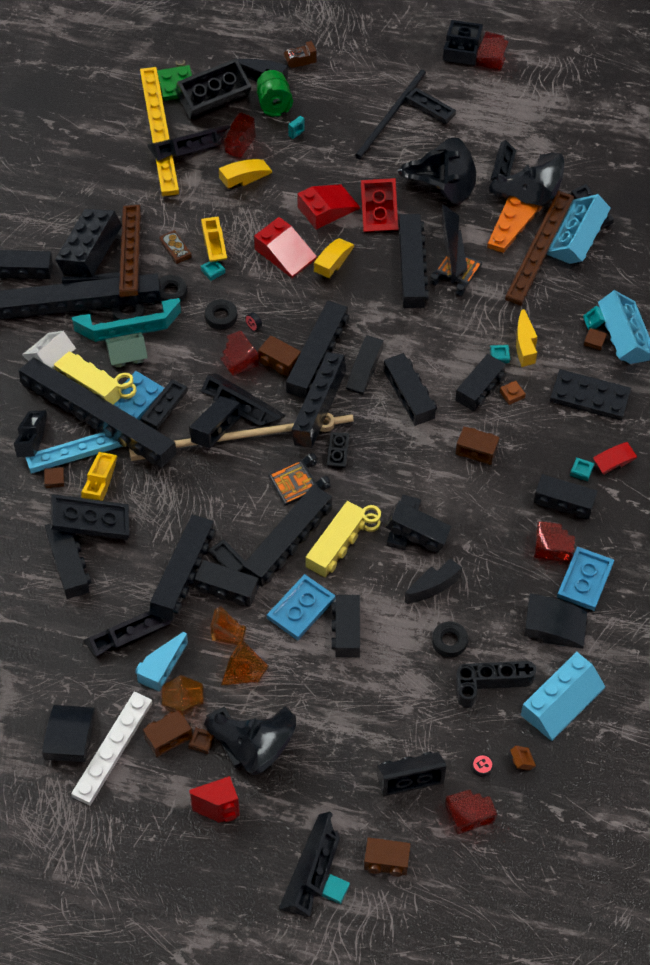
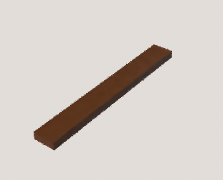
M561 191L557 192L505 296V300L522 306L574 200L573 195Z
M140 205L123 206L120 297L138 295Z

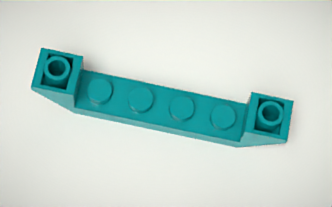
M180 298L162 301L163 313L92 325L90 314L72 317L74 331L97 342L139 332L148 333L165 330L181 313Z

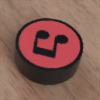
M251 312L246 315L245 320L251 330L256 331L262 327V321L256 313Z
M478 755L473 759L472 770L477 776H488L493 770V761L487 755Z

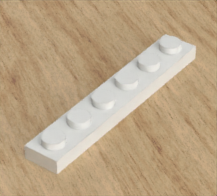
M133 692L72 791L71 795L73 798L89 806L92 804L153 704L152 699Z

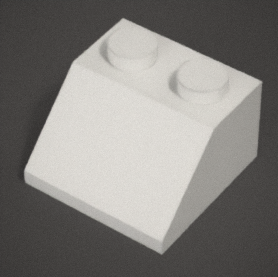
M64 331L47 333L22 355L28 361L34 357L55 370L54 364L67 352H72L76 348Z

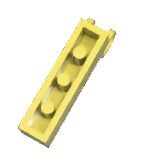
M70 351L54 364L56 371L111 404H115L120 398H132L137 392L130 373H120L115 378H112L104 370H99L91 362H86L81 356L75 355ZM123 377L130 378V381L127 383L119 384L118 382ZM133 388V391L129 394L121 393L123 389Z
M347 501L307 554L306 567L326 578L329 572L332 573L335 570L337 561L346 555L348 546L354 544L360 530L373 532L379 529L381 523L380 509L374 505H368L362 509ZM368 510H375L378 513V516L373 513L365 515V512ZM365 522L369 524L377 522V525L374 527H368L365 525Z

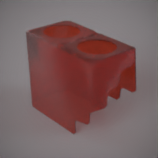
M486 31L477 52L476 65L501 70L506 59L503 55L509 42L504 40L505 36Z
M244 113L238 114L224 140L226 153L239 158L243 156L256 138L253 117ZM242 135H244V136H243V138H244L243 141L240 142V141H239V137L242 136Z
M241 330L227 336L229 342L225 344L226 349L223 351L225 356L221 358V361L233 376L259 365L258 352Z
M539 521L537 523L534 557L571 562L574 553L575 537L568 535L567 530H562L561 524Z
M465 790L446 797L445 804L457 834L496 821L497 813L489 796L482 798L479 793L473 795L471 790Z

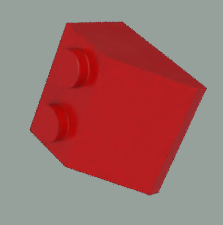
M230 776L189 790L191 807L194 812L219 823L223 821L230 822L236 819L237 816H240L239 800Z

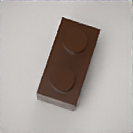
M271 335L258 349L259 361L263 365L269 366L279 374H284L288 377L301 353L298 349Z
M463 426L457 441L455 454L492 465L500 437L492 433H485L475 428Z
M177 710L169 712L163 719L157 722L149 723L143 729L145 740L157 758L190 740L192 728L181 711Z
M368 837L364 870H368V872L373 874L389 873L395 877L407 875L411 843Z

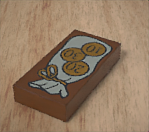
M175 230L159 237V241L176 264L192 257L191 252Z

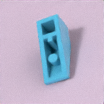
M182 632L146 656L143 663L140 662L136 668L138 683L160 692L188 644L187 633Z

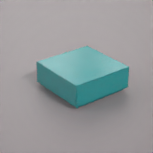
M302 116L288 124V135L292 139L305 131V119Z
M208 261L201 265V271L210 281L225 273V268L218 261Z
M595 306L583 315L588 330L590 328L596 329L605 322L602 311L598 306Z
M490 345L491 356L503 363H510L509 345Z
M576 457L570 476L588 482L595 463Z
M330 874L321 896L341 904L350 887V883Z

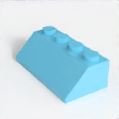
M599 194L573 200L547 255L569 264L582 262L586 258V254L611 208Z
M613 290L601 299L598 304L606 322L605 327L610 332V340L617 350V357L629 364L650 361V337L636 302Z
M576 652L523 704L521 716L549 740L553 741L606 686L593 664Z

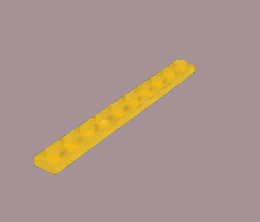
M157 68L140 69L152 142L169 139ZM173 155L158 161L156 159L162 196L179 194Z

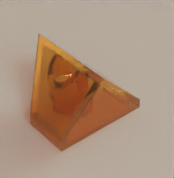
M222 606L216 608L210 626L211 639L213 641L242 645L246 626H241Z
M241 640L229 658L221 685L259 682L269 666Z
M180 675L162 686V706H169L184 711L197 704H203V684Z

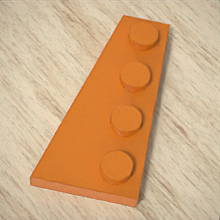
M509 196L488 241L487 248L504 253L516 239V236L525 229L526 224L532 221L535 214L542 207L527 204L515 196Z

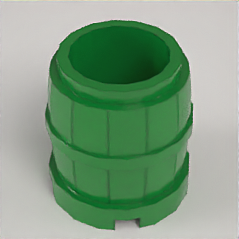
M268 70L260 75L257 80V95L263 112L269 116H281L280 113H287L293 105V98L285 76L276 70Z

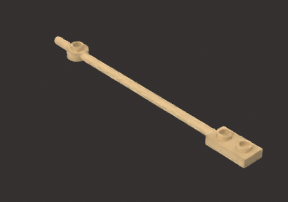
M328 413L320 431L329 432L336 424L354 422L353 415L334 417ZM294 423L225 433L217 442L292 431ZM191 438L175 440L176 448L198 445L192 443ZM129 449L131 461L145 459Z

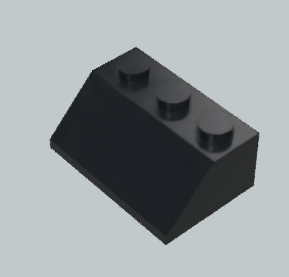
M426 752L418 757L407 756L399 761H385L377 765V777L383 797L444 784L446 763L439 752Z

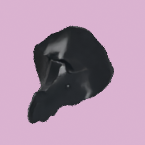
M456 137L445 140L423 158L404 163L398 169V174L406 179L425 181L434 185L453 205L460 204L468 198L476 184V168L471 153L463 141Z
M553 152L540 154L535 166L529 168V165H527L522 171L511 176L498 174L497 179L491 182L489 192L494 193L497 197L515 196L524 203L541 207L553 202L562 182L564 172L563 155Z
M284 706L270 719L256 720L254 718L242 721L217 713L216 715L208 716L204 725L209 734L214 735L217 740L224 741L229 746L233 755L242 763L248 773L257 775L266 768L270 769L273 762L287 746L296 727V716L289 708Z

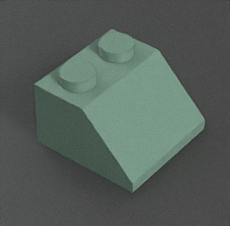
M141 332L105 339L110 363L115 365V367L125 366L126 362L133 361V364L144 362V359L148 358L144 336Z

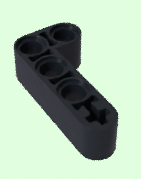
M530 661L462 664L458 667L456 675L458 703L464 708L472 707L476 702L477 689L530 686L535 680L536 666ZM503 673H507V674H509L510 676L507 677V676H504V675H502V674H503ZM482 674H487L490 677H483ZM467 675L469 676V678H463L461 676ZM468 693L471 697H466L463 694Z

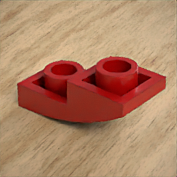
M628 442L614 446L593 457L603 475L618 466L623 467L637 458Z

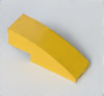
M260 159L238 161L219 168V178L227 188L239 183L245 186L272 173L266 162Z
M219 217L201 219L209 262L227 260Z
M340 238L334 240L315 260L314 272L330 278L335 270H339L354 248V244Z
M525 309L521 310L516 335L517 354L521 366L524 367L535 364L537 357L535 349L537 335Z
M98 452L87 474V482L81 492V498L104 500L113 475L117 455Z

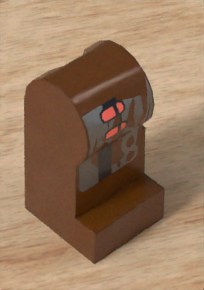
M312 41L305 42V46L287 49L284 52V58L289 67L295 68L316 63L317 51Z

